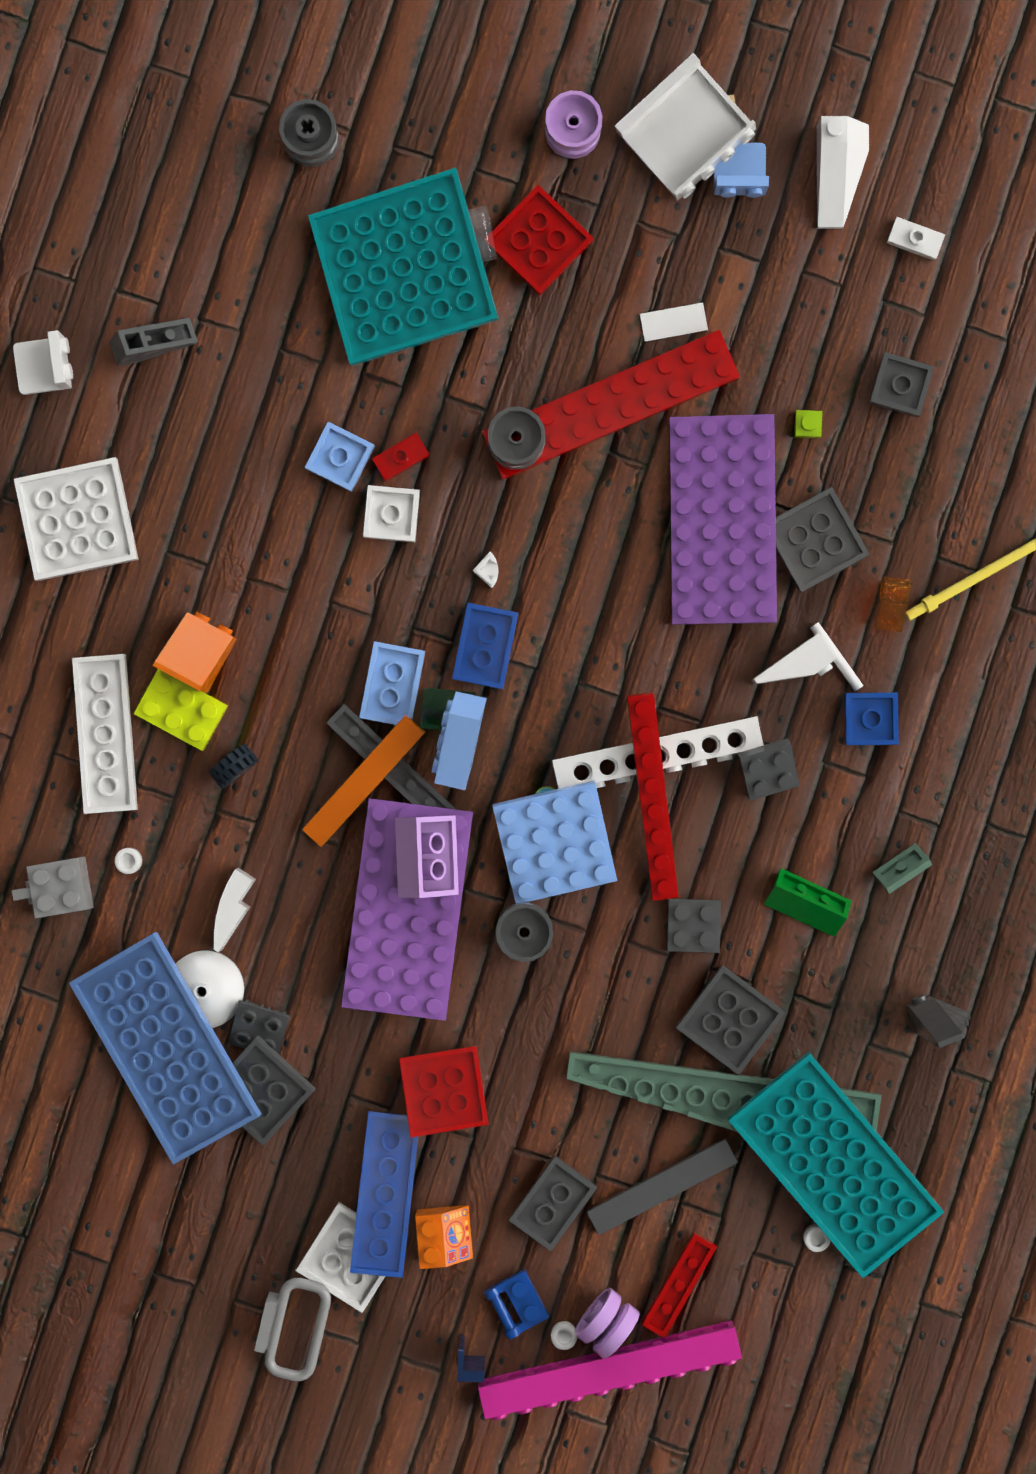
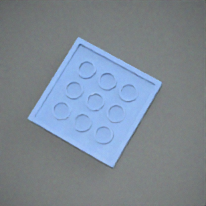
M595 781L492 804L515 903L530 902L617 881Z

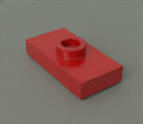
M416 432L372 458L385 482L430 457V454Z

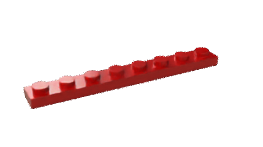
M654 693L627 695L652 900L678 898Z

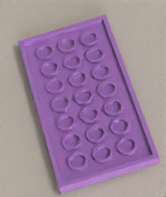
M774 414L670 417L672 625L777 623Z
M369 798L341 1007L446 1021L473 812ZM456 815L459 895L398 898L395 818Z

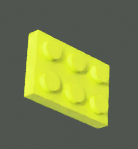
M158 669L134 714L204 751L228 705Z

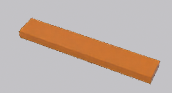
M405 715L302 830L322 847L426 732Z

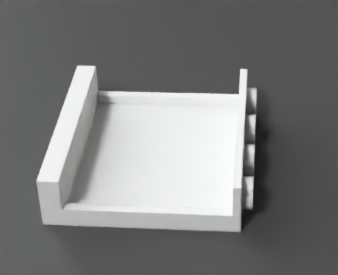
M693 53L615 125V128L621 138L678 201L682 196L684 199L690 196L696 189L694 185L701 179L707 180L715 172L716 169L714 167L718 163L728 161L734 155V149L741 142L743 145L749 142L755 135L756 123L754 120L750 121L701 66L700 60Z

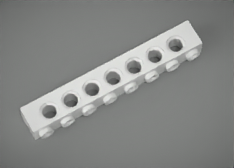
M757 716L659 737L661 750L665 754V759L662 762L663 769L666 768L667 773L682 770V764L691 763L693 768L707 765L706 759L717 757V762L733 759L732 754L763 746ZM732 732L737 733L741 738V742L736 748L731 747L727 741L729 734ZM706 738H711L715 742V749L711 753L705 752L702 748V742ZM633 743L552 760L558 789L595 781L596 788L604 787L605 781L615 779L616 784L631 781L630 776L636 775V769H629L625 764V759L628 755L634 754ZM681 743L688 745L690 748V754L685 759L680 758L676 753L677 746ZM603 760H610L614 764V770L609 775H605L600 771V763ZM579 765L586 766L589 771L588 777L582 781L574 776V770Z

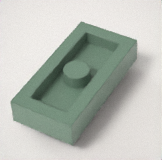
M915 843L875 870L873 874L890 894L932 866V863Z

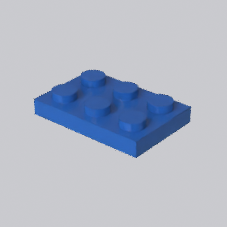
M467 602L452 679L503 690L519 613Z

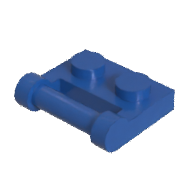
M525 1269L489 1287L483 1292L486 1299L491 1301L506 1329L504 1333L508 1340L517 1337L523 1331L549 1318V1313ZM503 1291H506L521 1319L516 1324H514L499 1295Z

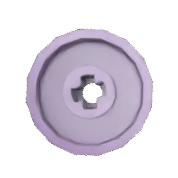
M570 90L559 94L551 101L546 110L545 137L548 145L556 154L571 159L587 156L595 149L600 140L602 113L599 104L592 96L582 91Z
M607 1288L588 1307L578 1322L574 1333L584 1343L593 1341V1351L603 1359H606L627 1339L636 1325L640 1313L630 1303L621 1305V1296L612 1288Z

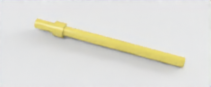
M1036 538L938 594L923 598L920 604L904 612L906 618L911 621L925 612L930 613L936 610L938 605L1035 551Z

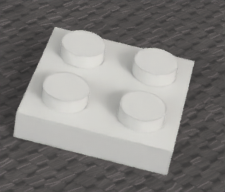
M368 485L363 538L415 543L420 490Z

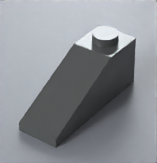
M190 318L118 330L109 341L117 366L148 360L197 344L198 342Z

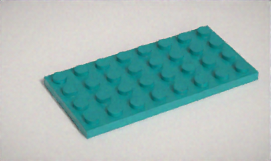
M809 1051L728 1117V1121L862 1278H865L944 1213L943 1209Z

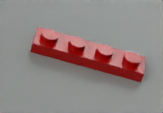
M695 1232L692 1233L641 1322L642 1326L663 1338L667 1336L717 1248L716 1244Z

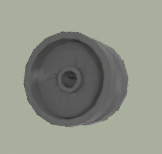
M303 99L294 102L285 109L280 118L279 132L286 153L294 162L306 167L324 165L332 159L339 147V133L333 113L329 108L317 100Z
M520 406L508 407L498 412L490 423L488 429L489 451L494 460L502 467L512 470L526 469L535 464L542 455L545 446V427L540 418L530 409ZM517 435L521 436V440L519 441H513L511 438V436L514 438L517 437Z
M530 902L515 903L507 907L499 916L496 926V939L502 952L511 959L520 962L534 961L543 956L550 948L554 936L552 921L547 912L539 905ZM523 927L528 928L530 931L529 935H525V937L520 935V929Z

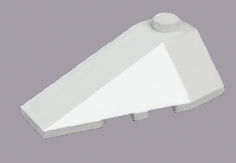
M821 116L817 125V229H843L869 152V125L848 116Z

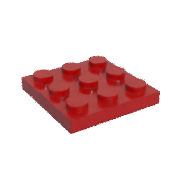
M539 185L484 239V243L539 296L594 241V238Z
M477 1046L399 1058L410 1138L489 1125Z

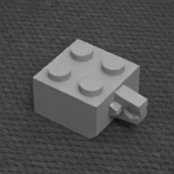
M85 857L27 866L29 881H25L26 888L12 890L13 901L28 898L29 905L33 904L35 918L94 908Z

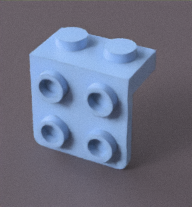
M740 143L734 149L735 153L725 163L721 161L714 167L716 169L714 172V195H721L722 197L746 195L751 198L766 195L769 187V176H766L765 144L746 143L743 145Z

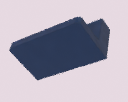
M460 1335L457 1382H484L485 1356L464 1355L465 1335Z

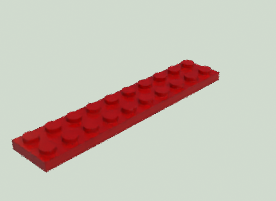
M717 330L531 410L540 418L545 427V446L542 455L535 464L520 470L502 467L494 460L502 480L738 380L740 375L721 331ZM488 429L482 431V434L489 448ZM517 435L515 438L511 436L513 441L521 440L520 435Z

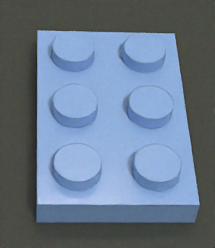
M374 641L359 718L397 725L405 715L413 720L426 651Z

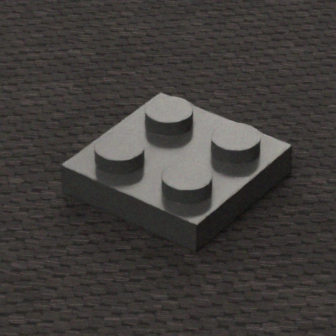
M884 352L869 404L916 418L920 417L934 366Z
M788 738L738 753L747 796L750 801L800 786L793 751Z
M668 899L667 951L720 953L721 900Z

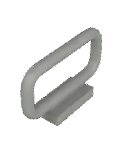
M292 1278L282 1285L279 1294L269 1291L254 1351L265 1353L264 1363L272 1375L291 1381H303L313 1374L331 1304V1295L324 1284L304 1278ZM295 1288L315 1292L321 1298L306 1365L302 1370L278 1366L275 1362L289 1295Z

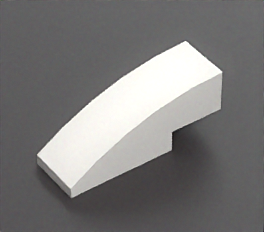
M240 868L235 869L219 902L214 928V950L217 952L223 950L250 908L242 900L256 879Z

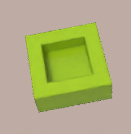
M796 410L794 438L820 439L822 433V411Z

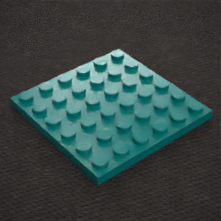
M456 167L308 215L344 347L351 366L499 320Z

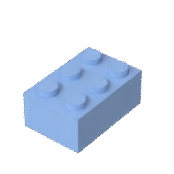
M456 691L454 699H448L441 723L442 730L438 738L437 754L432 767V773H436L435 784L461 790L466 789L487 698Z

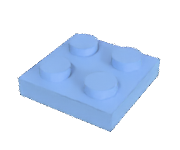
M327 422L305 469L352 492L375 445Z

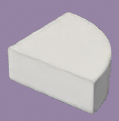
M489 552L474 568L473 572L491 588L497 582L499 569L496 558Z

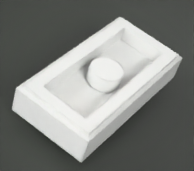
M896 217L887 244L935 261L945 234Z

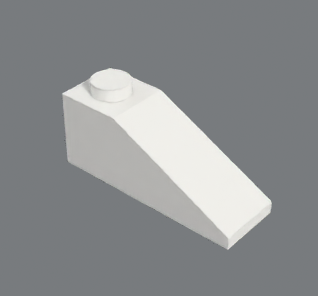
M816 634L751 681L753 684L807 677L816 673L822 676L833 668L830 663L835 661L836 658L819 634Z

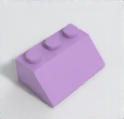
M456 815L395 818L398 898L459 895Z

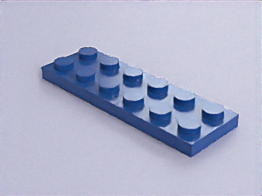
M368 1111L350 1273L403 1278L418 1137L410 1138L407 1115Z

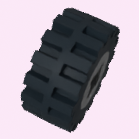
M243 744L220 760L209 771V774L221 789H224L251 769L258 762V759L250 748Z

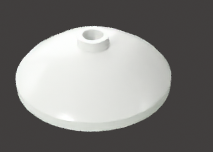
M202 950L190 953L176 963L177 968L212 1028L226 1023L236 1014L239 1000L243 1001L244 982L241 972L231 959L215 951ZM199 987H204L206 989L205 996H200L198 994Z

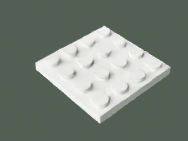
M116 457L14 479L35 581L139 560L119 463Z

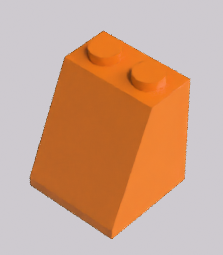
M197 611L195 615L187 612L155 660L153 666L198 691L208 693L237 638L231 636L233 630L220 623L217 628L209 624L210 618Z

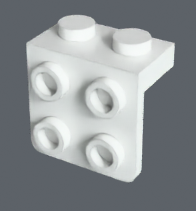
M58 330L47 332L48 339L20 342L13 346L18 387L23 395L72 388L73 370L71 364L68 363L67 355L70 353L69 342Z

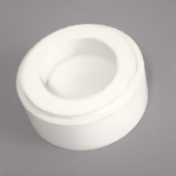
M124 848L116 854L115 866L121 873L132 874L140 869L142 856L136 849Z
M812 1224L805 1229L803 1241L809 1250L821 1252L829 1246L830 1239L817 1224Z
M561 1321L553 1326L551 1340L556 1348L568 1350L575 1345L577 1336L574 1333L576 1329L574 1325L567 1321Z

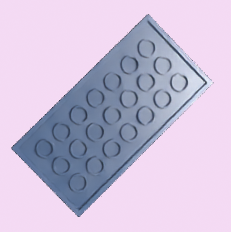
M157 932L69 983L172 1164L181 1161L261 1115L260 1110Z

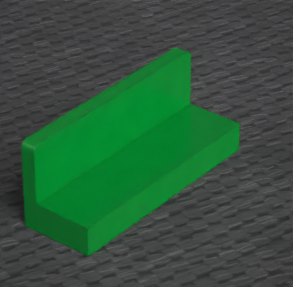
M781 868L777 873L773 889L767 896L764 904L834 937L847 920L852 901Z

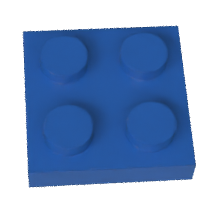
M844 693L845 745H899L898 693Z

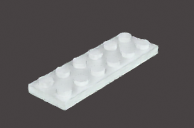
M126 654L72 658L84 814L138 810Z

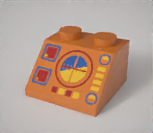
M469 1205L417 1209L415 1219L420 1269L448 1267L473 1258Z

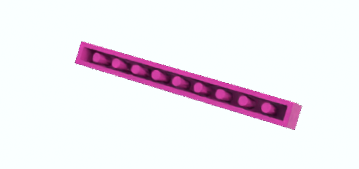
M731 1320L667 1335L665 1338L659 1337L621 1346L606 1359H603L595 1352L485 1378L484 1382H478V1391L485 1419L500 1420L509 1413L525 1414L532 1411V1408L539 1406L551 1408L564 1400L576 1402L583 1399V1396L590 1394L601 1396L615 1388L627 1390L634 1387L636 1383L645 1382L646 1384L658 1382L662 1377L670 1376L671 1378H677L691 1370H696L697 1372L707 1371L711 1369L712 1365H732L738 1359H742L736 1330Z

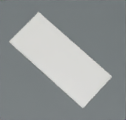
M703 303L640 314L645 342L708 330Z

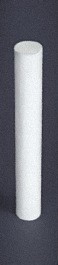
M819 622L813 625L810 629L814 635L819 634L836 658L834 663L854 691L864 686Z

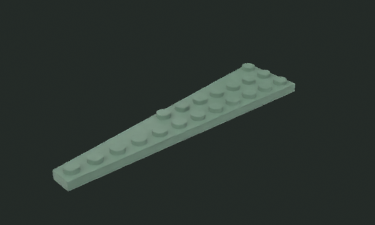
M572 1051L569 1054L566 1076L567 1079L601 1090L604 1089L611 1093L630 1097L669 1111L685 1114L688 1117L733 1131L737 1130L728 1121V1117L774 1080ZM840 1088L877 1131L882 1095L880 1093Z

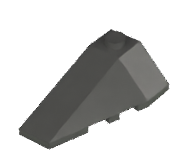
M925 994L911 998L912 1003L905 1005L916 1033L935 1046L941 1048L965 1038L966 1026H969L968 1020L971 1019L969 1012Z

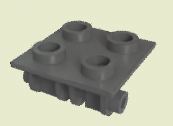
M239 1000L228 1044L246 1049L259 1035L279 1054L291 1015H287L286 1011L271 1010L272 1007L270 1006L268 1009L264 1008V1004L259 1006L249 1002V1000Z

